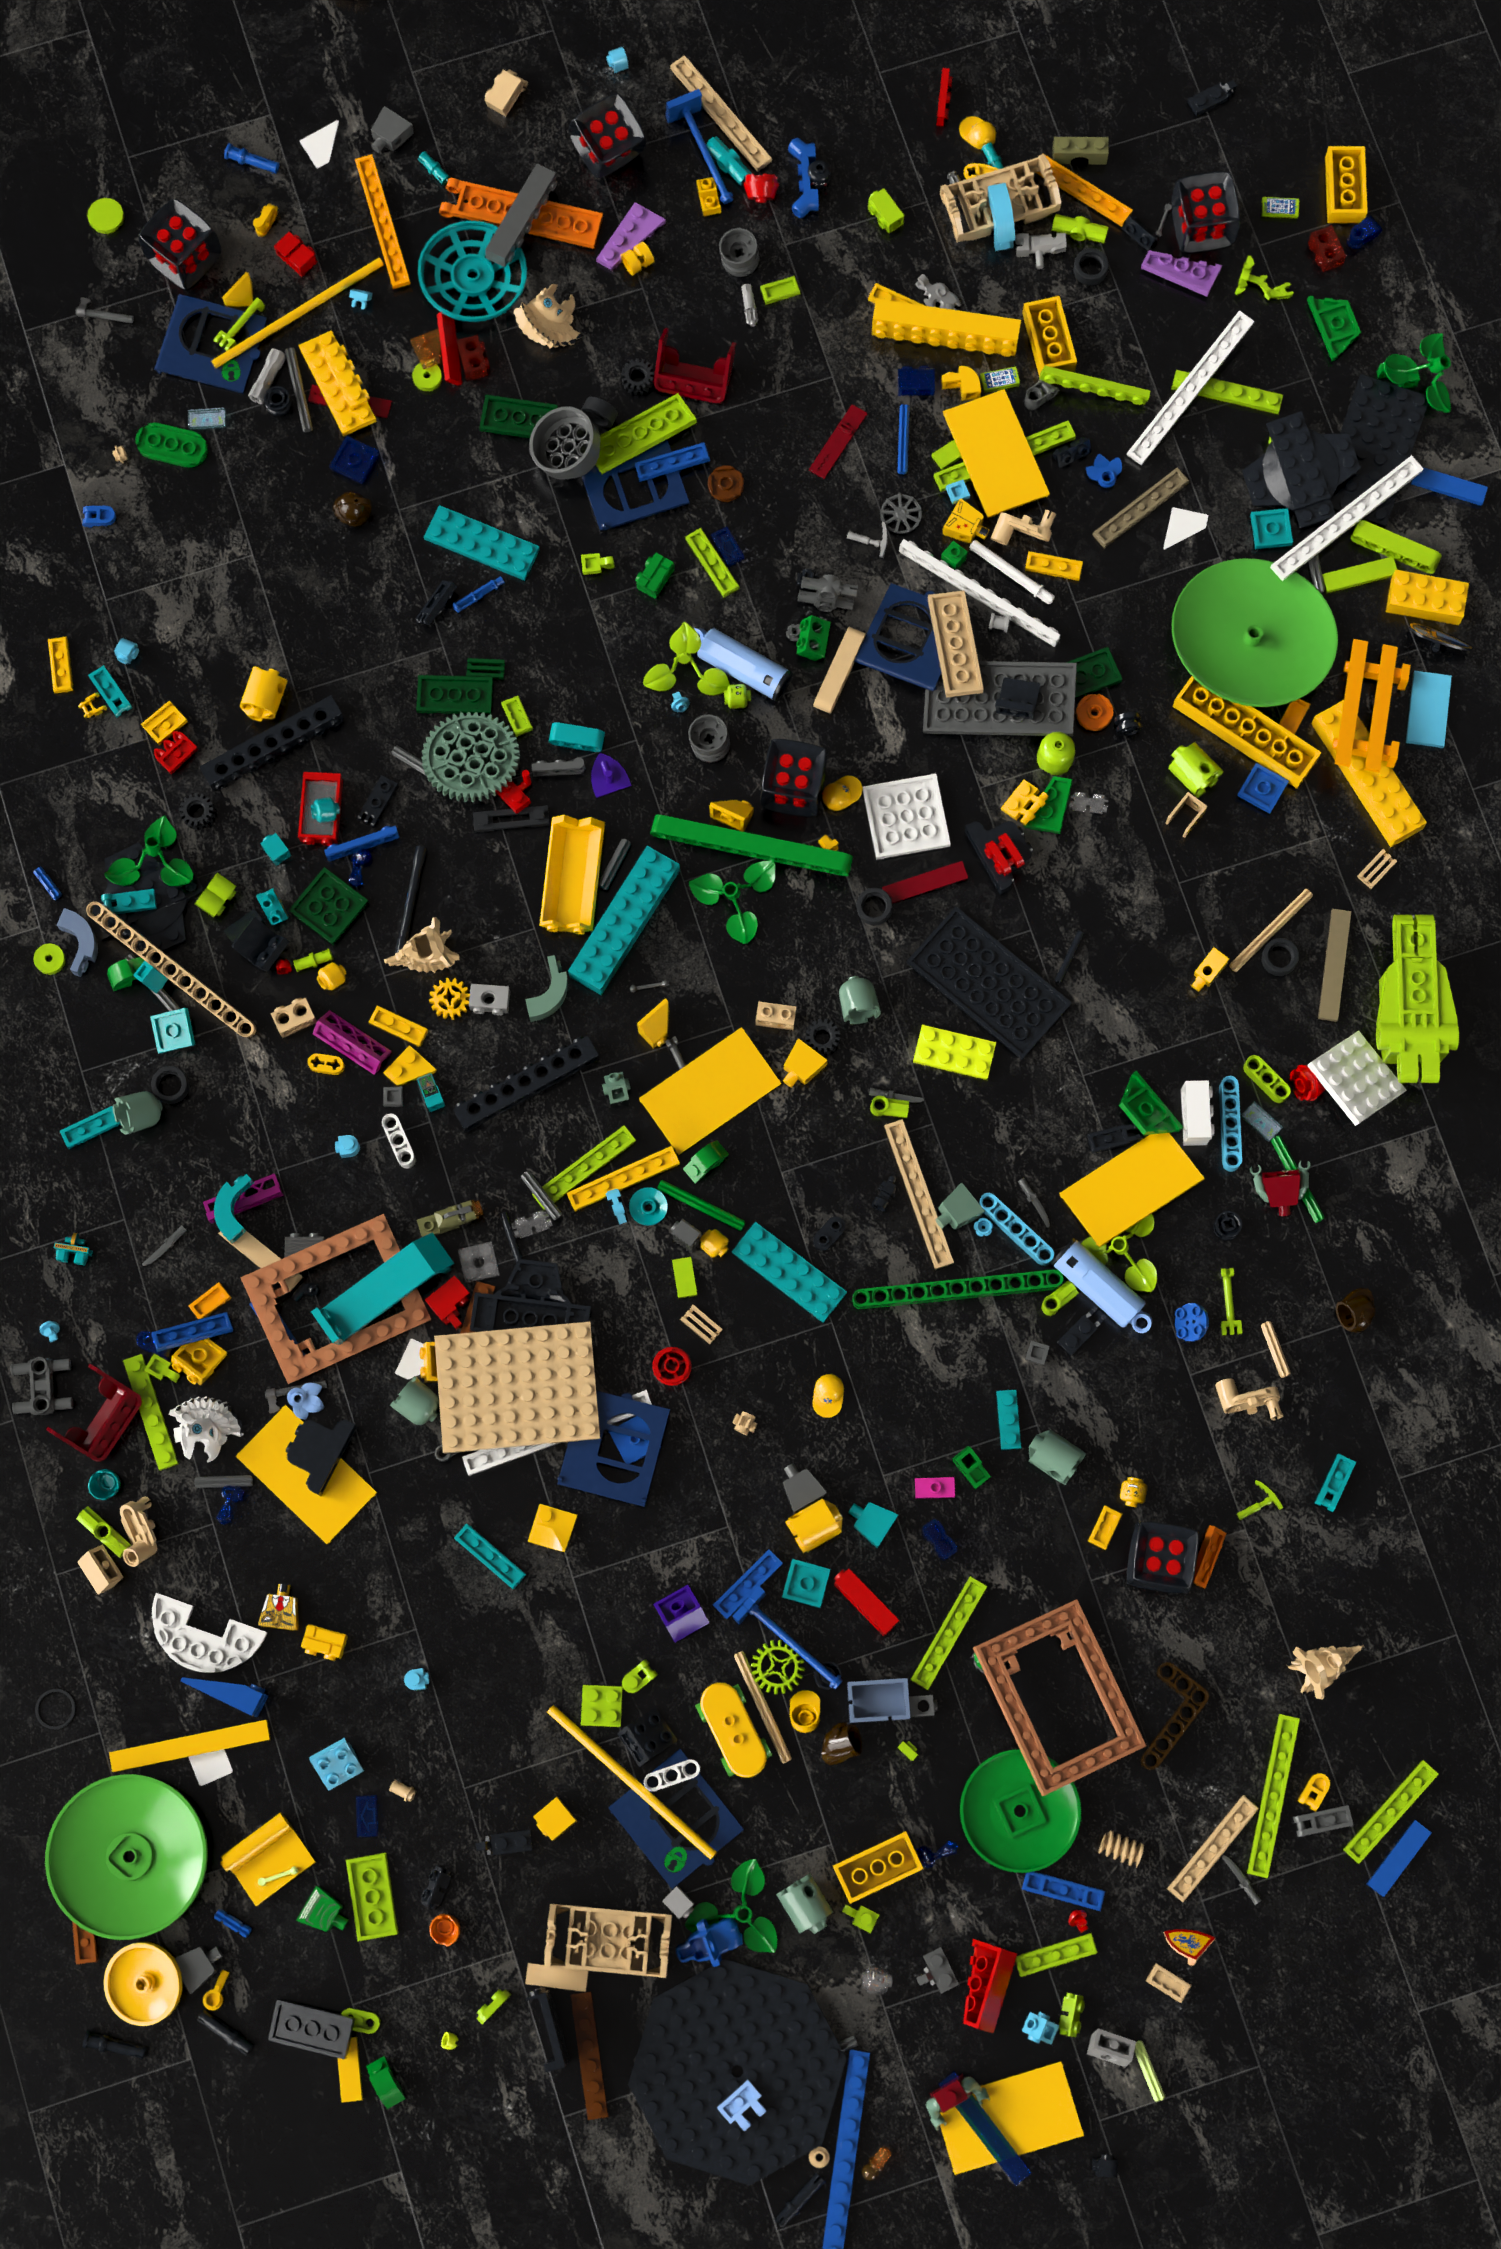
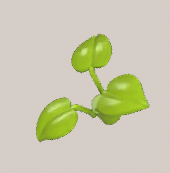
M683 622L670 638V647L677 656L674 658L672 668L669 669L667 664H658L648 671L643 680V685L656 691H667L676 682L673 672L677 663L687 664L691 662L696 673L701 678L697 686L702 693L706 695H719L724 693V690H727V687L730 685L726 673L719 668L706 670L704 676L700 673L691 653L699 651L701 639L696 630L686 622Z
M1152 1214L1127 1229L1126 1232H1131L1129 1235L1115 1237L1108 1250H1106L1107 1243L1099 1248L1092 1237L1085 1239L1081 1243L1104 1265L1108 1262L1106 1253L1114 1250L1119 1255L1124 1254L1133 1265L1125 1273L1127 1285L1136 1291L1152 1292L1157 1284L1155 1266L1147 1259H1141L1136 1264L1127 1253L1129 1245L1126 1241L1133 1237L1134 1234L1138 1237H1145L1152 1232L1155 1223Z

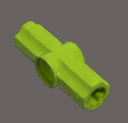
M1056 214L1052 231L1066 233L1077 241L1088 239L1105 243L1108 227L1091 223L1085 217L1071 218Z
M89 1506L78 1514L76 1519L119 1558L123 1556L124 1550L132 1546ZM103 1527L108 1528V1534L105 1537L100 1536V1530Z

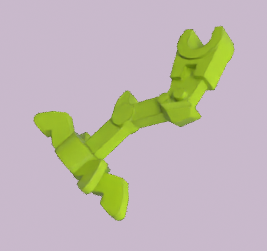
M1250 255L1247 257L1235 295L1244 292L1245 287L1248 286L1247 281L1261 287L1264 297L1268 301L1270 298H1277L1278 300L1292 297L1293 291L1286 292L1285 290L1290 287V283L1287 282L1274 289H1270L1265 282L1268 276L1258 277L1251 275L1250 272L1254 266V261Z

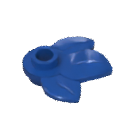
M1098 454L1095 458L1094 466L1086 467V472L1090 479L1098 481L1104 488H1110L1115 484L1116 476L1121 473L1122 462L1119 457L1109 462L1104 456ZM1107 477L1110 481H1105L1104 478Z

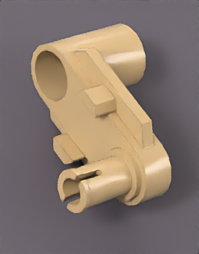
M1045 510L1040 525L1032 524V518L1024 515L1022 519L1001 512L990 539L1002 545H1008L1015 529L1049 542L1052 535L1050 528L1056 514L1054 512L1050 514L1049 510Z
M1224 1379L1215 1385L1224 1413L1229 1414L1247 1409L1248 1414L1251 1415L1258 1412L1256 1407L1267 1405L1271 1420H1276V1416L1277 1420L1283 1417L1278 1404L1281 1397L1277 1387H1268L1239 1395L1234 1379Z
M146 1496L137 1502L129 1501L120 1508L121 1522L132 1545L124 1550L123 1558L131 1567L137 1566L157 1552V1539L152 1530L155 1528L154 1521L148 1520L143 1512L151 1507V1502L145 1505L146 1502L150 1501Z

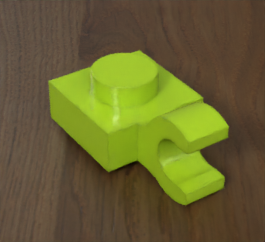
M600 553L581 555L583 575L602 573L601 568H615L612 556L600 558Z
M153 1354L144 1369L146 1373L159 1380H162L165 1376L176 1383L180 1377L178 1373L169 1369L170 1362L156 1354Z
M845 1904L842 1912L854 1918L853 1925L871 1933L879 1917V1914L862 1905L859 1910H856Z

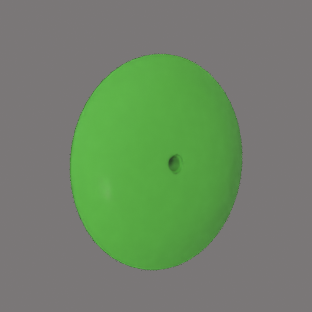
M1244 558L1224 561L1206 568L1190 580L1179 595L1174 607L1172 636L1181 662L1193 678L1207 690L1237 704L1253 707H1272L1296 701L1312 692L1321 684L1335 660L1338 634L1333 613L1327 601L1313 584L1297 572L1292 573L1282 581L1270 568L1274 562L1260 559Z

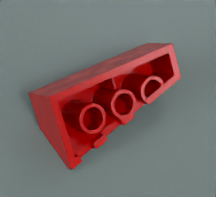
M973 1939L974 1956H971L970 1959L972 1974L971 1977H968L970 1992L969 1996L966 1997L963 2024L994 2033L1017 1953Z

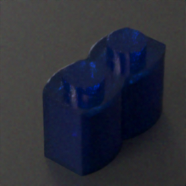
M933 1519L922 1527L924 1538L933 1545L934 1551L940 1559L946 1561L956 1554L957 1547L955 1542L946 1535L944 1527L939 1521Z

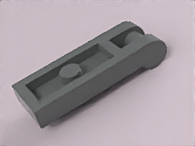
M579 757L569 762L565 760H556L551 763L537 761L532 764L533 777L582 774L585 771L584 760Z
M1349 1805L1293 1817L1294 1823H1297L1298 1831L1296 1832L1298 1837L1353 1825ZM1310 1820L1312 1828L1306 1829L1304 1821Z

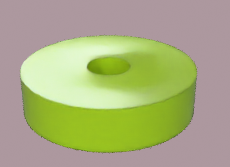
M421 362L413 370L414 384L422 391H433L442 382L441 370L433 362Z
M44 944L36 950L34 964L44 974H56L64 967L65 954L55 944ZM51 956L52 960L47 962V958Z

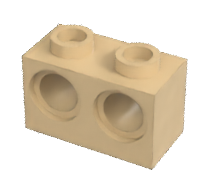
M306 998L295 999L291 1002L292 1004L286 1007L280 1006L271 1013L282 1038L317 1023ZM300 1009L307 1010L305 1015H297ZM289 1017L287 1023H280L281 1018Z
M758 1001L757 1026L794 1031L795 1006Z

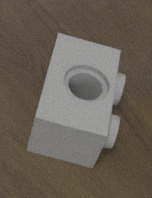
M471 984L470 1011L476 1014L492 1012L494 1015L508 1013L510 1000L509 986ZM487 997L494 998L491 1004H486L484 1001Z
M678 1886L662 1901L679 1919L682 1916L687 1918L694 1910L692 1906L695 1903Z
M1097 2029L1091 2035L1087 2054L1126 2067L1132 2062L1136 2041Z

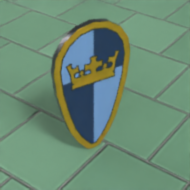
M1411 623L1409 629L1414 634L1432 641L1431 647L1434 652L1439 650L1441 644L1465 651L1472 650V647L1433 628L1417 623Z

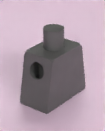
M384 106L371 129L373 139L375 140L371 146L378 153L384 147L395 151L414 133L412 124Z
M794 1463L784 1468L789 1479L783 1482V1486L794 1514L827 1495L825 1489L808 1469L799 1472Z
M200 1946L174 1958L181 1971L182 1981L190 1994L195 1993L218 1971L214 1962L223 1957L217 1946L209 1952L206 1951L204 1946Z

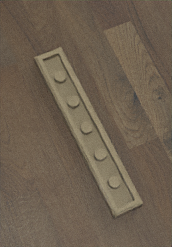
M1177 467L1094 531L1093 536L1106 548L1187 485L1189 480Z
M1331 910L1318 1019L1338 1021L1351 911Z

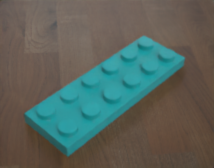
M440 505L424 535V539L524 581L540 550L538 545Z
M757 1222L752 1225L732 1250L736 1257L822 1323L826 1321L847 1294V1291Z

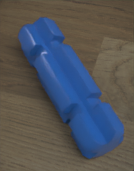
M38 867L34 870L35 876L54 900L60 898L62 893L56 888L57 886L44 869Z
M219 1909L214 1916L216 1920L223 1922L224 1925L235 1932H240L239 1934L243 1937H248L251 1933V1927L246 1924L243 1925V1922L234 1916L227 1915L226 1911Z

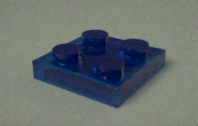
M346 436L329 467L331 470L363 484L380 453L378 450Z

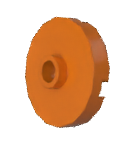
M1088 694L1078 703L1076 710L1077 720L1087 730H1102L1112 721L1113 705L1103 695ZM1096 711L1098 715L1094 716L1091 712Z

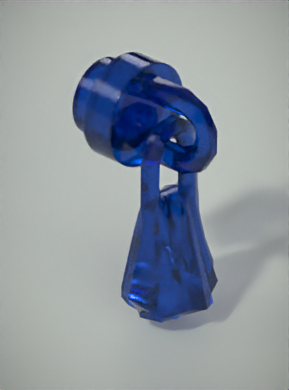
M360 849L351 856L353 869L349 877V883L353 886L362 884L360 868L361 864H367L371 861L372 855L369 850Z
M225 1486L222 1489L221 1494L227 1500L216 1517L220 1524L225 1525L231 1521L229 1501H242L244 1490L241 1487ZM226 1490L234 1491V1492H233V1496H231V1492H229L228 1495L225 1494V1491H226Z
M950 1840L935 1853L927 1846H921L916 1852L923 1866L931 1868L934 1866L935 1860L956 1854L958 1847L956 1843Z

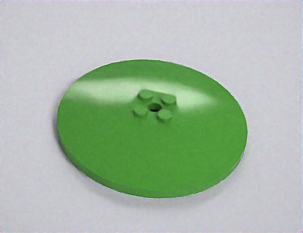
M133 1774L101 1779L74 1795L54 1821L45 1852L48 1884L54 1899L65 1915L76 1925L94 1935L116 1940L146 1937L165 1929L179 1919L199 1893L204 1881L208 1861V1847L204 1827L190 1802L179 1791L165 1782ZM127 1851H132L135 1854V1859L131 1863L125 1860V1853Z

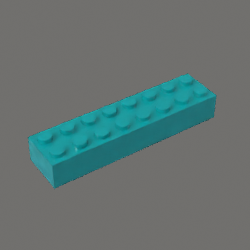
M646 846L569 968L568 974L570 978L602 996L680 872L679 863Z

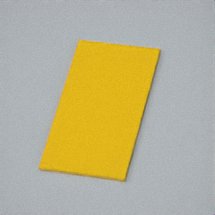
M1005 389L943 411V415L987 518L1050 495Z
M741 1027L641 1096L639 1100L675 1149V1152L680 1155L778 1087L781 1082Z
M1170 1133L1151 1134L1059 1194L1100 1248L1203 1181L1204 1177Z
M285 1405L237 1453L236 1457L328 1545L377 1492L342 1458L322 1496L320 1497L311 1492L306 1485L310 1473L292 1465L287 1460L286 1448L297 1436L295 1431L298 1425H302L304 1422L296 1417L293 1411Z
M1061 2061L982 2085V2088H986L990 2100L984 2099L982 2100L983 2104H979L976 2095L972 2094L967 2100L944 2113H940L947 2123L946 2126L941 2124L940 2127L955 2175L1084 2136Z

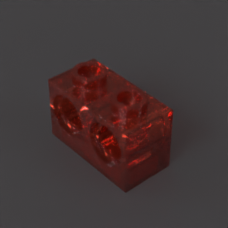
M1332 225L1311 233L1308 241L1311 251H1314L1316 263L1318 266H1321L1323 272L1344 264L1346 255Z
M478 335L457 340L466 380L488 376L487 369L490 366L488 358L483 357V352H486L483 341H479ZM469 348H476L474 351L468 350ZM474 364H480L479 367H472Z

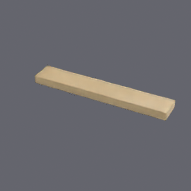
M1242 1795L1167 1889L1180 1901L1184 1902L1259 1808Z

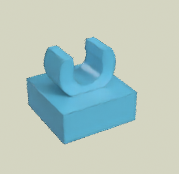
M358 289L350 290L349 297L354 298L352 307H356L357 301H360L362 303L361 309H365L367 307L366 301L371 300L372 293Z
M964 480L946 485V490L952 504L958 503L960 498L963 500L970 498Z

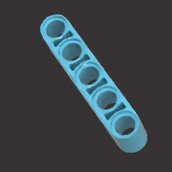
M1226 1076L1219 1085L1222 1164L1225 1170L1233 1172L1242 1163L1239 1083L1235 1077ZM1227 1082L1231 1083L1233 1090H1227L1224 1084ZM1225 1102H1232L1234 1104V1108H1227L1225 1106ZM1232 1120L1235 1123V1127H1228L1226 1121ZM1227 1139H1233L1236 1142V1146H1229ZM1228 1158H1234L1237 1164L1234 1166L1230 1165Z
M985 1193L981 1196L979 1204L985 1210L984 1214L1038 1264L1046 1266L1052 1262L1054 1251L1044 1240L995 1195ZM990 1199L993 1202V1206L985 1207L983 1201ZM1004 1212L1007 1215V1219L999 1220L997 1214ZM1018 1225L1021 1228V1232L1018 1234L1013 1233L1011 1227ZM1031 1238L1035 1241L1036 1245L1029 1247L1025 1240ZM1045 1251L1050 1255V1258L1043 1260L1040 1257V1253Z

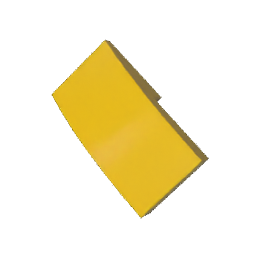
M714 178L696 180L703 215L721 213Z

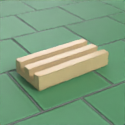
M1384 849L1357 876L1370 889L1397 862L1391 858L1390 854L1385 853ZM1383 856L1384 859L1364 878L1365 873ZM1388 861L1390 864L1370 883L1369 880Z
M694 1305L680 1319L709 1345L722 1332V1329ZM694 1311L695 1313H697L702 1319H704L717 1331L714 1333L697 1317H695L692 1314V1312ZM690 1317L706 1332H708L712 1337L709 1339L698 1328H696L692 1323H690L687 1320V1318Z

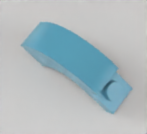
M1006 183L988 186V202L994 224L995 251L1013 248L1015 227Z

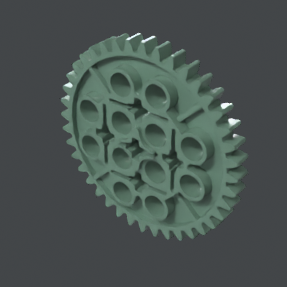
M460 712V717H457L455 714H453V720L446 717L447 723L440 721L441 727L434 726L435 732H429L430 737H426L427 743L423 744L422 765L423 769H425V776L432 783V787H436L438 792L442 791L444 796L449 793L450 799L456 796L457 801L461 797L464 798V802H467L468 798H471V801L474 802L475 797L482 801V796L489 799L490 793L496 796L495 790L502 792L501 786L507 788V781L512 782V776H516L515 770L519 769L518 763H520L519 744H517V738L514 737V732H510L509 726L505 727L504 721L499 723L498 717L492 720L491 714L486 718L485 713L478 716V713L475 712L471 716V713L467 712V716H464ZM440 753H445L443 756H438ZM499 757H504L502 760H497ZM474 766H479L477 769H472ZM449 775H454L452 778H447Z

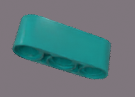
M554 722L551 726L548 742L556 746L601 752L605 732L594 728Z

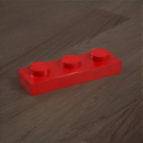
M949 68L942 69L936 126H944V119L948 120L949 108H946V103H950L951 92H947L948 87L952 86V76H949Z

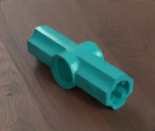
M717 136L712 137L706 144L709 153L717 160V164L723 172H728L740 186L744 185L745 176L752 174L751 171L741 162L740 157L733 149L729 150Z

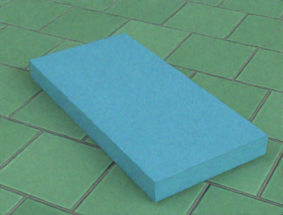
M1421 671L1413 672L1406 743L1439 748L1444 747L1451 675Z

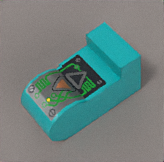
M432 1073L417 1078L429 1112L444 1107L445 1103Z

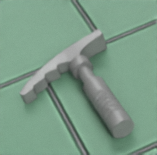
M882 522V541L872 540L870 537L848 532V539L865 544L870 543L878 548L880 546L879 556L880 558L884 557L887 546L885 522Z

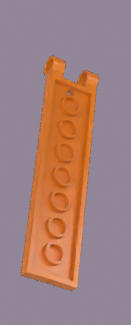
M449 178L446 189L451 193H460L457 205L442 202L439 213L448 218L454 216L471 221H482L499 227L518 194L461 181L456 178ZM547 201L546 205L541 206L540 214L531 223L532 227L528 234L594 249L603 213Z

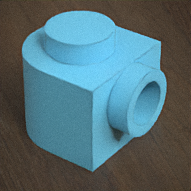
M623 47L609 51V56H606L609 67L614 69L615 73L628 69V60Z
M122 638L114 652L118 661L123 664H130L132 659L137 657L139 649L136 643Z
M338 1136V1141L335 1142L336 1153H340L341 1158L353 1157L358 1154L360 1145L354 1136Z
M424 1668L408 1671L404 1678L405 1685L412 1690L427 1689L426 1684H430L428 1672H425Z

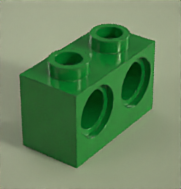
M813 615L802 619L799 627L800 636L796 644V654L814 661L825 657L831 622Z

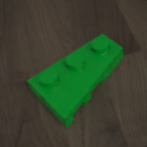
M1053 776L1044 791L1049 796L1045 801L1046 804L1039 808L1034 814V819L1029 821L1026 826L1023 825V827L1061 834L1072 787V779Z

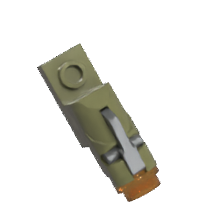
M470 1200L434 1212V1215L418 1219L417 1223L422 1237L432 1232L434 1235L460 1228L459 1225L478 1219L479 1216L483 1215L479 1200Z

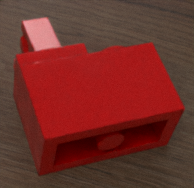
M454 1275L426 1298L425 1301L446 1325L451 1323L458 1330L463 1325L457 1318L460 1315L457 1307L466 1305L470 1301L469 1297L471 1295Z

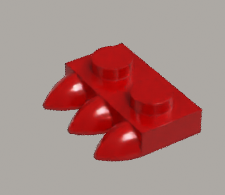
M173 731V738L176 743L170 740L163 741L166 752L162 749H154L156 759L171 775L198 750V747L186 735L178 731Z

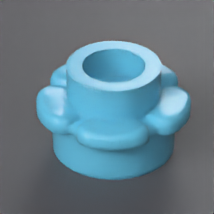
M980 1218L974 1223L977 1235L988 1236L991 1234L993 1224L987 1218Z

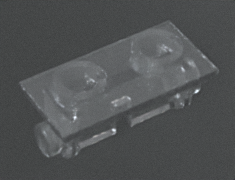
M1075 792L1074 795L1070 794V797L1074 798L1069 803V808L1072 811L1086 812V805H1090L1089 812L1100 814L1107 812V805H1104V802H1108V799L1104 798L1105 795L1093 794V797H1089L1083 792Z
M542 1210L533 1213L532 1217L515 1219V1223L511 1224L513 1229L517 1228L514 1231L515 1237H520L521 1239L532 1235L531 1227H535L537 1233L550 1229L549 1227L553 1225L551 1219L546 1220L549 1217L548 1212Z

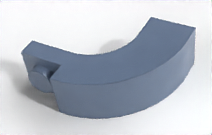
M64 908L57 926L61 931L70 933L78 939V952L70 970L74 975L81 977L82 973H85L89 963L87 961H96L98 954L97 938L83 917Z

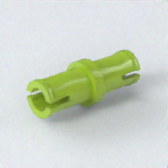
M327 949L316 954L310 953L309 956L293 960L296 971L299 972L310 967L316 968L319 964L332 961L333 956L331 950Z

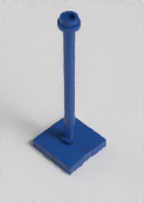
M697 89L666 102V119L668 123L683 117L686 118L722 195L720 197L723 204L730 203L733 200V194L727 191L692 116L693 113L701 110L702 94L700 90Z
M758 1586L736 1611L733 1619L740 1625L749 1614L751 1616L755 1615L831 1683L829 1685L831 1688L836 1689L843 1681L841 1676L838 1675L836 1677L759 1609L758 1603L766 1594Z

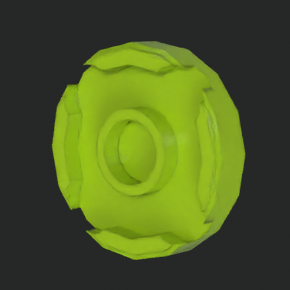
M111 198L99 199L88 209L87 217L89 223L99 233L109 234L115 232L124 222V212L121 205Z

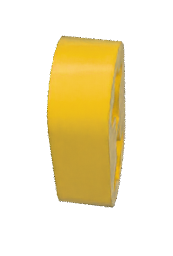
M313 1054L308 1058V1066L314 1072L339 1075L345 1068L342 1059L337 1056ZM316 1059H319V1061L321 1063H324V1065L318 1064L317 1067H315L312 1061L315 1062ZM335 1061H337L340 1067L333 1070V1067L328 1064H335Z

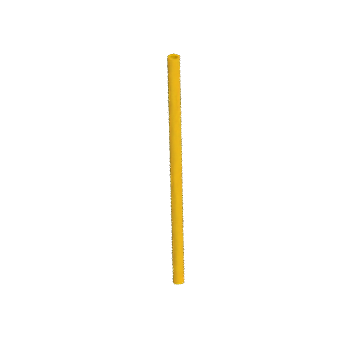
M377 258L211 360L212 364L217 369L384 266L382 260Z
M553 1705L547 1713L704 1855L711 1860L717 1854L708 1843L556 1706Z

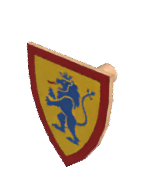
M1175 1929L1164 1931L1166 1941L1176 1952L1188 1958L1189 1965H1195L1199 1957L1215 1940V1937L1193 1930Z

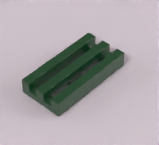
M467 659L466 676L493 677V679L504 680L505 660ZM473 665H495V666H473ZM471 670L500 671V674L472 673Z

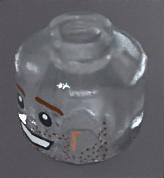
M868 1967L866 1972L862 1974V1988L866 1989L868 1994H885L888 1987H892V1975H888L885 1967Z

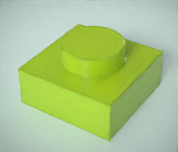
M903 1741L897 1747L911 1761L918 1756L915 1753L917 1748L909 1741L907 1743Z

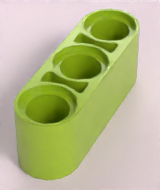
M1252 1055L1248 1057L1243 1067L1244 1072L1274 1102L1283 1103L1286 1101L1291 1092L1289 1085L1259 1056ZM1255 1062L1258 1069H1251L1249 1063ZM1262 1076H1269L1271 1083L1264 1082ZM1282 1089L1285 1092V1096L1277 1095L1276 1090Z

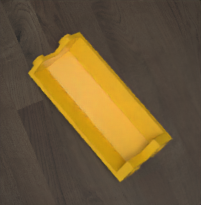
M567 815L552 817L539 925L547 928V931L573 932L578 935L593 931L605 822L592 817L580 820Z

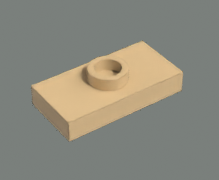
M1155 1963L1146 1979V1982L1182 2003L1191 1987L1190 1984Z

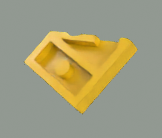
M409 1045L383 1073L399 1087L429 1073L433 1074L437 1070Z

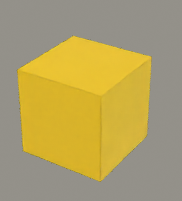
M556 1797L533 1816L538 1822L536 1825L546 1837L549 1836L552 1841L577 1822L559 1797Z

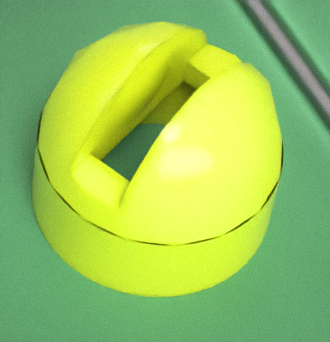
M446 2032L443 2035L441 2046L447 2050L455 2049L457 2047L455 2043L459 2039L455 2034Z

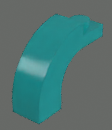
M247 1174L239 1176L234 1181L235 1185L233 1187L226 1182L218 1192L215 1200L214 1216L216 1224L231 1244L236 1242L246 1232L235 1218L234 1205L237 1199L254 1184Z

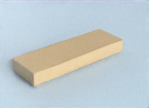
M528 1963L525 1984L586 1992L589 1971L544 1967V1965Z

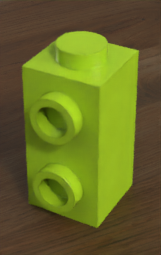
M884 188L870 195L868 209L872 215L878 218V223L882 229H886L888 233H891L904 224L903 213Z

